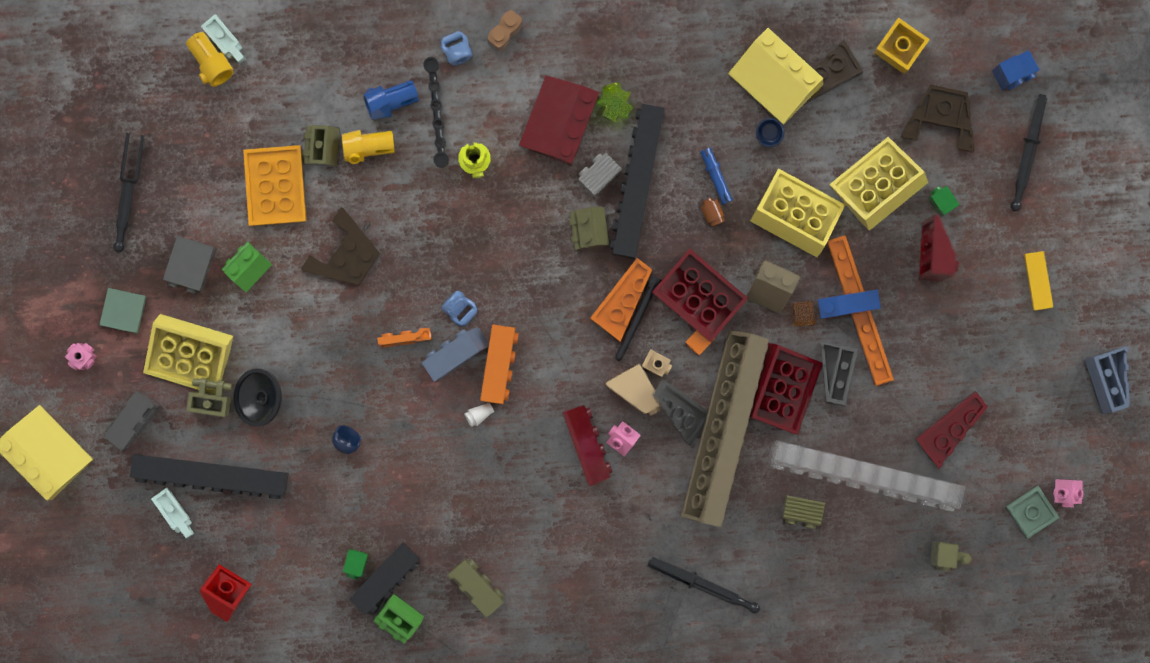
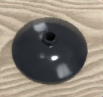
M265 369L248 370L239 378L235 386L233 396L234 407L240 419L250 426L267 425L276 417L281 406L282 393L278 380L271 372Z

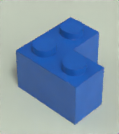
M1028 50L998 64L992 72L1002 91L1006 88L1010 91L1023 83L1024 79L1028 82L1035 78V73L1040 69Z

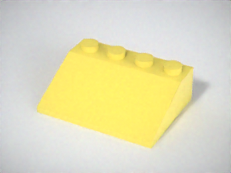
M769 28L753 42L728 73L783 125L823 86V77Z
M887 137L829 185L855 217L870 231L923 188L928 181L925 172Z
M778 169L750 221L809 254L818 257L824 249L845 204Z
M160 314L152 325L143 373L199 390L198 386H192L193 378H208V380L216 382L222 380L233 336ZM206 388V392L216 394V389Z
M41 405L37 406L0 438V454L47 501L53 500L94 460Z

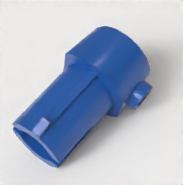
M412 80L384 90L382 86L370 88L363 94L367 111L372 120L391 117V111L419 102L418 93Z

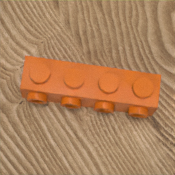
M492 324L480 401L503 405L504 401H508L510 390L506 389L507 382H511L513 373L509 368L510 363H514L516 354L512 349L513 344H517L519 335L513 327Z

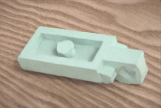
M216 14L201 25L225 56L229 59L234 56L239 64L245 60L244 56L239 52L242 49L240 43Z
M168 487L151 498L173 530L177 533L181 531L185 538H189L194 534L189 526L192 523L189 516Z

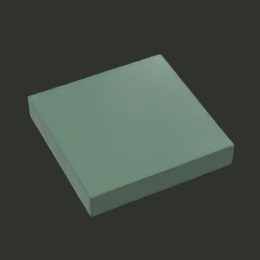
M108 288L100 325L138 333L147 296Z
M1038 485L1005 506L1026 539L1060 518Z

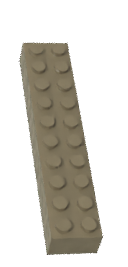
M730 330L728 332L681 517L717 527L722 525L731 486L734 482L736 466L739 462L741 447L744 443L745 431L753 407L755 392L758 388L760 373L763 369L765 353L768 349L769 339L751 333Z

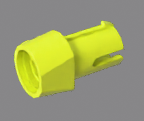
M474 143L471 146L466 144L460 150L458 161L465 172L472 174V178H480L484 176L483 172L489 166L490 153L483 144ZM474 154L480 156L475 164L469 161L470 157Z

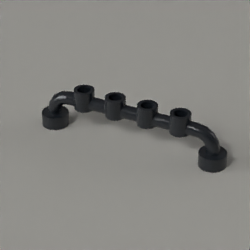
M428 57L424 60L423 66L425 71L429 73L430 82L428 88L432 97L430 106L434 116L432 125L436 134L434 144L437 148V153L434 155L433 160L437 167L444 168L449 164V157L445 153L444 122L441 119L442 103L439 100L440 85L437 82L436 73L439 69V63L436 58ZM433 84L438 85L437 89L432 90L431 86ZM435 103L440 104L439 108L437 109L433 108V105ZM441 122L442 125L441 127H435V123ZM442 140L444 144L442 146H438L437 142Z

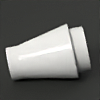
M488 402L484 405L468 409V412L464 415L469 425L473 427L483 422L490 414L494 413V410Z

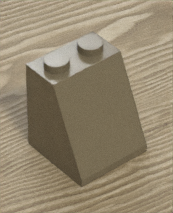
M764 260L746 295L748 297L747 300L777 314H781L793 294L800 276Z

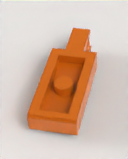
M420 328L416 333L402 331L400 332L401 335L394 336L393 333H385L381 335L382 337L377 338L379 347L386 348L431 341L430 328Z

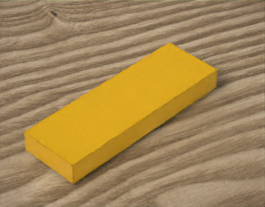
M1044 251L1024 254L1033 311L1053 308Z

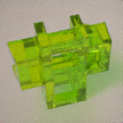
M620 82L603 86V96L597 102L598 105L605 108L602 115L614 122L618 116L627 119L628 114L634 107L627 103L631 92L622 90Z

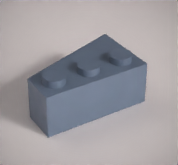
M479 327L469 331L463 329L455 335V340L452 342L450 339L440 345L442 349L437 352L433 350L425 356L427 359L422 364L434 382L440 380L467 360L475 357L477 353L489 347V342Z
M1128 346L1085 359L1103 414L1113 413L1130 407L1129 382H1127V370H1129V364H1127Z

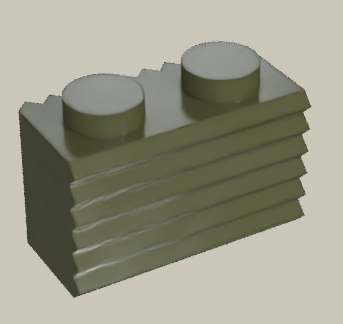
M786 495L781 518L786 519L785 523L797 525V521L805 523L804 527L815 529L816 525L821 526L825 503Z

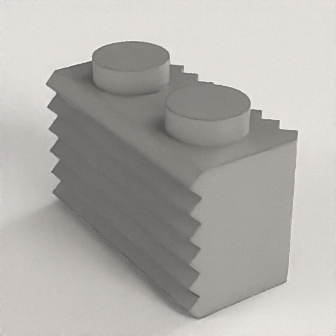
M607 153L603 156L598 154L592 161L594 164L589 169L586 166L578 174L580 176L578 181L593 197L622 171V168Z

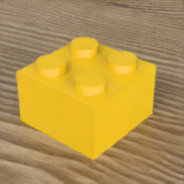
M898 17L873 53L905 74L930 39Z

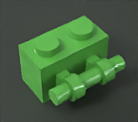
M248 241L243 247L240 246L237 249L238 252L231 259L229 258L225 262L226 265L222 268L224 273L245 292L272 266V263Z
M393 594L373 622L379 625L378 628L382 631L386 630L390 633L394 640H399L405 644L419 627L424 616Z

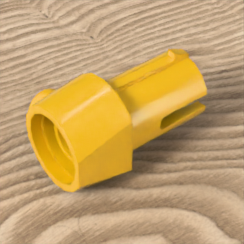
M204 32L195 33L187 40L188 49L200 65L201 74H199V77L204 85L209 83L211 86L216 87L232 77L234 74L233 68L224 54L218 53Z
M360 130L341 134L345 162L357 164L364 162V157L395 153L392 131L361 134Z

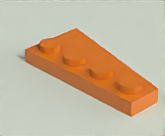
M638 258L590 317L592 321L619 342L624 335L652 271L650 267Z

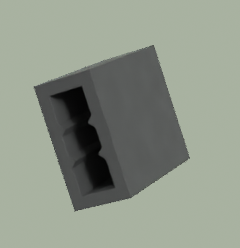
M177 236L163 280L168 281L167 285L179 288V285L184 286L187 292L197 294V291L203 292L217 249Z

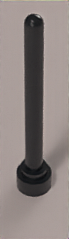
M650 275L647 280V291L616 353L615 359L617 361L623 359L653 296L652 292L662 281L653 275Z

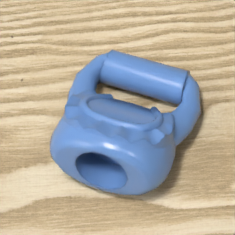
M457 31L442 38L441 49L451 65L462 64L472 57L469 41L462 32ZM462 38V42H459L458 44H455L448 48L445 46L446 44H449L453 41Z
M455 291L442 305V310L449 315L455 324L460 326H466L477 314L475 303L466 298L460 291ZM467 305L471 306L472 308L459 321L457 319L459 313H461Z

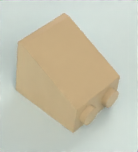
M640 364L605 383L607 388L643 414L649 413L651 416L661 410L659 404L652 396L655 390Z

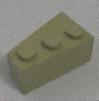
M466 558L447 576L457 583L459 589L470 598V601L487 618L505 602L502 599L505 596L498 588L493 589L490 585L492 581L485 573L483 575L480 574L477 570L479 566L473 559L469 561Z

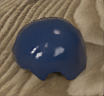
M766 118L756 127V137L765 147L777 146L784 139V127L775 118Z
M339 425L332 435L333 446L344 454L356 452L362 440L357 431L346 425Z

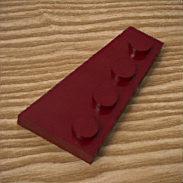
M974 391L917 436L915 440L934 465L940 469L946 458L953 453L954 448L960 440H963L971 426H974L988 406L979 394Z

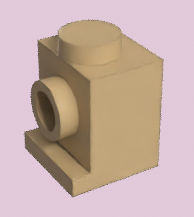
M650 349L641 367L662 377L663 374L668 375L672 365L669 364L670 359ZM657 360L661 361L662 363L661 367L659 368L655 367L654 365L655 361Z

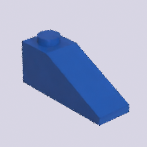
M878 289L818 299L821 318L881 308Z

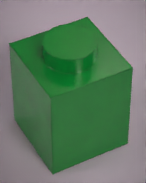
M947 186L944 188L937 187L930 192L932 196L928 198L940 217L960 205Z
M354 549L348 550L343 572L347 573L346 577L358 579V577L363 576L369 556L368 553Z

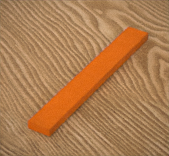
M846 236L827 241L844 295L864 292ZM871 310L851 313L874 385L878 386L893 381L894 378Z

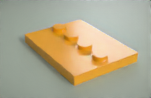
M301 145L243 150L249 226L307 222Z

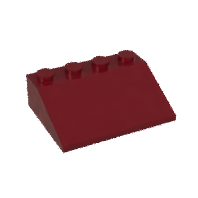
M546 75L519 146L572 166L597 103L599 92L579 84Z
M933 215L922 222L918 280L943 281L954 276L955 272H958L959 261L956 260V254L939 215Z
M690 248L652 292L710 342L748 299L747 296Z
M768 342V349L765 353L763 369L760 373L758 388L755 392L749 418L798 435L823 363L783 346Z
M585 405L564 411L563 415L588 485L591 486L611 478L610 473H613L610 463H605L603 455H606L603 444H598L596 438L599 437L596 425L592 427L590 419L593 418L590 408H585Z

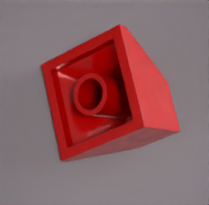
M219 564L199 592L210 612L228 622L252 584Z

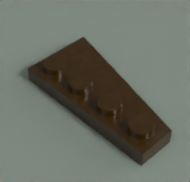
M845 40L813 67L823 77V86L806 103L863 73L862 68Z

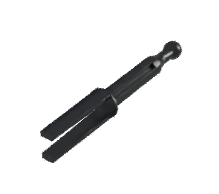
M1039 94L1028 137L1023 138L1026 143L1015 183L1014 201L1010 204V208L1014 212L1019 211L1022 207V195L1027 188L1037 145L1041 143L1038 138L1047 95Z
M126 133L120 172L122 188L116 222L117 238L113 245V249L116 252H122L125 248L123 243L124 235L129 223L134 184L138 182L144 135L140 137L135 178L133 180L124 178L130 133Z
M654 557L648 562V567L688 585L689 589L694 587L730 604L743 606L754 614L760 610L758 603L746 601L738 594L698 577L696 572L694 574Z

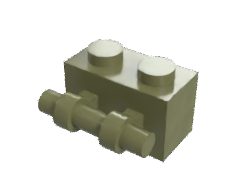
M306 125V133H304L303 137L305 139V148L302 150V156H304L303 164L337 166L340 128L324 125Z
M588 207L570 212L569 226L572 227L573 237H571V241L574 243L575 250L609 245L604 207Z
M193 378L192 386H198L199 391L189 392L186 411L221 417L229 416L231 396H224L223 391H231L232 384L225 383L223 380L216 382L210 381L208 378ZM206 388L216 389V394L206 393Z
M932 541L931 565L936 566V569L951 571V568H957V562L968 565L972 559L968 553L958 552L957 544Z

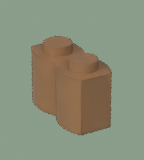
M513 10L507 11L502 16L500 24L490 31L488 44L498 52L505 49L510 42V38L521 29L522 18Z

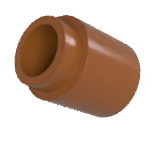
M711 197L702 202L701 211L711 227L725 221L723 217L725 216L717 199L713 200Z

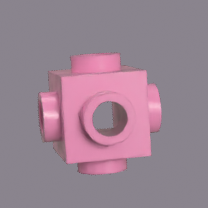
M74 343L67 350L68 354L65 358L69 360L68 365L74 370L85 371L94 364V359L97 356L93 353L94 349L87 343ZM81 353L82 357L78 360L76 357Z
M622 421L618 427L614 425L608 435L611 437L606 443L625 457L641 435Z
M1055 479L1054 502L1062 503V507H1074V504H1082L1083 481Z

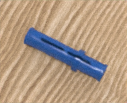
M710 147L706 151H701L700 154L707 167L705 168L706 172H709L723 205L727 201H732L733 198L719 169L720 164L716 162Z

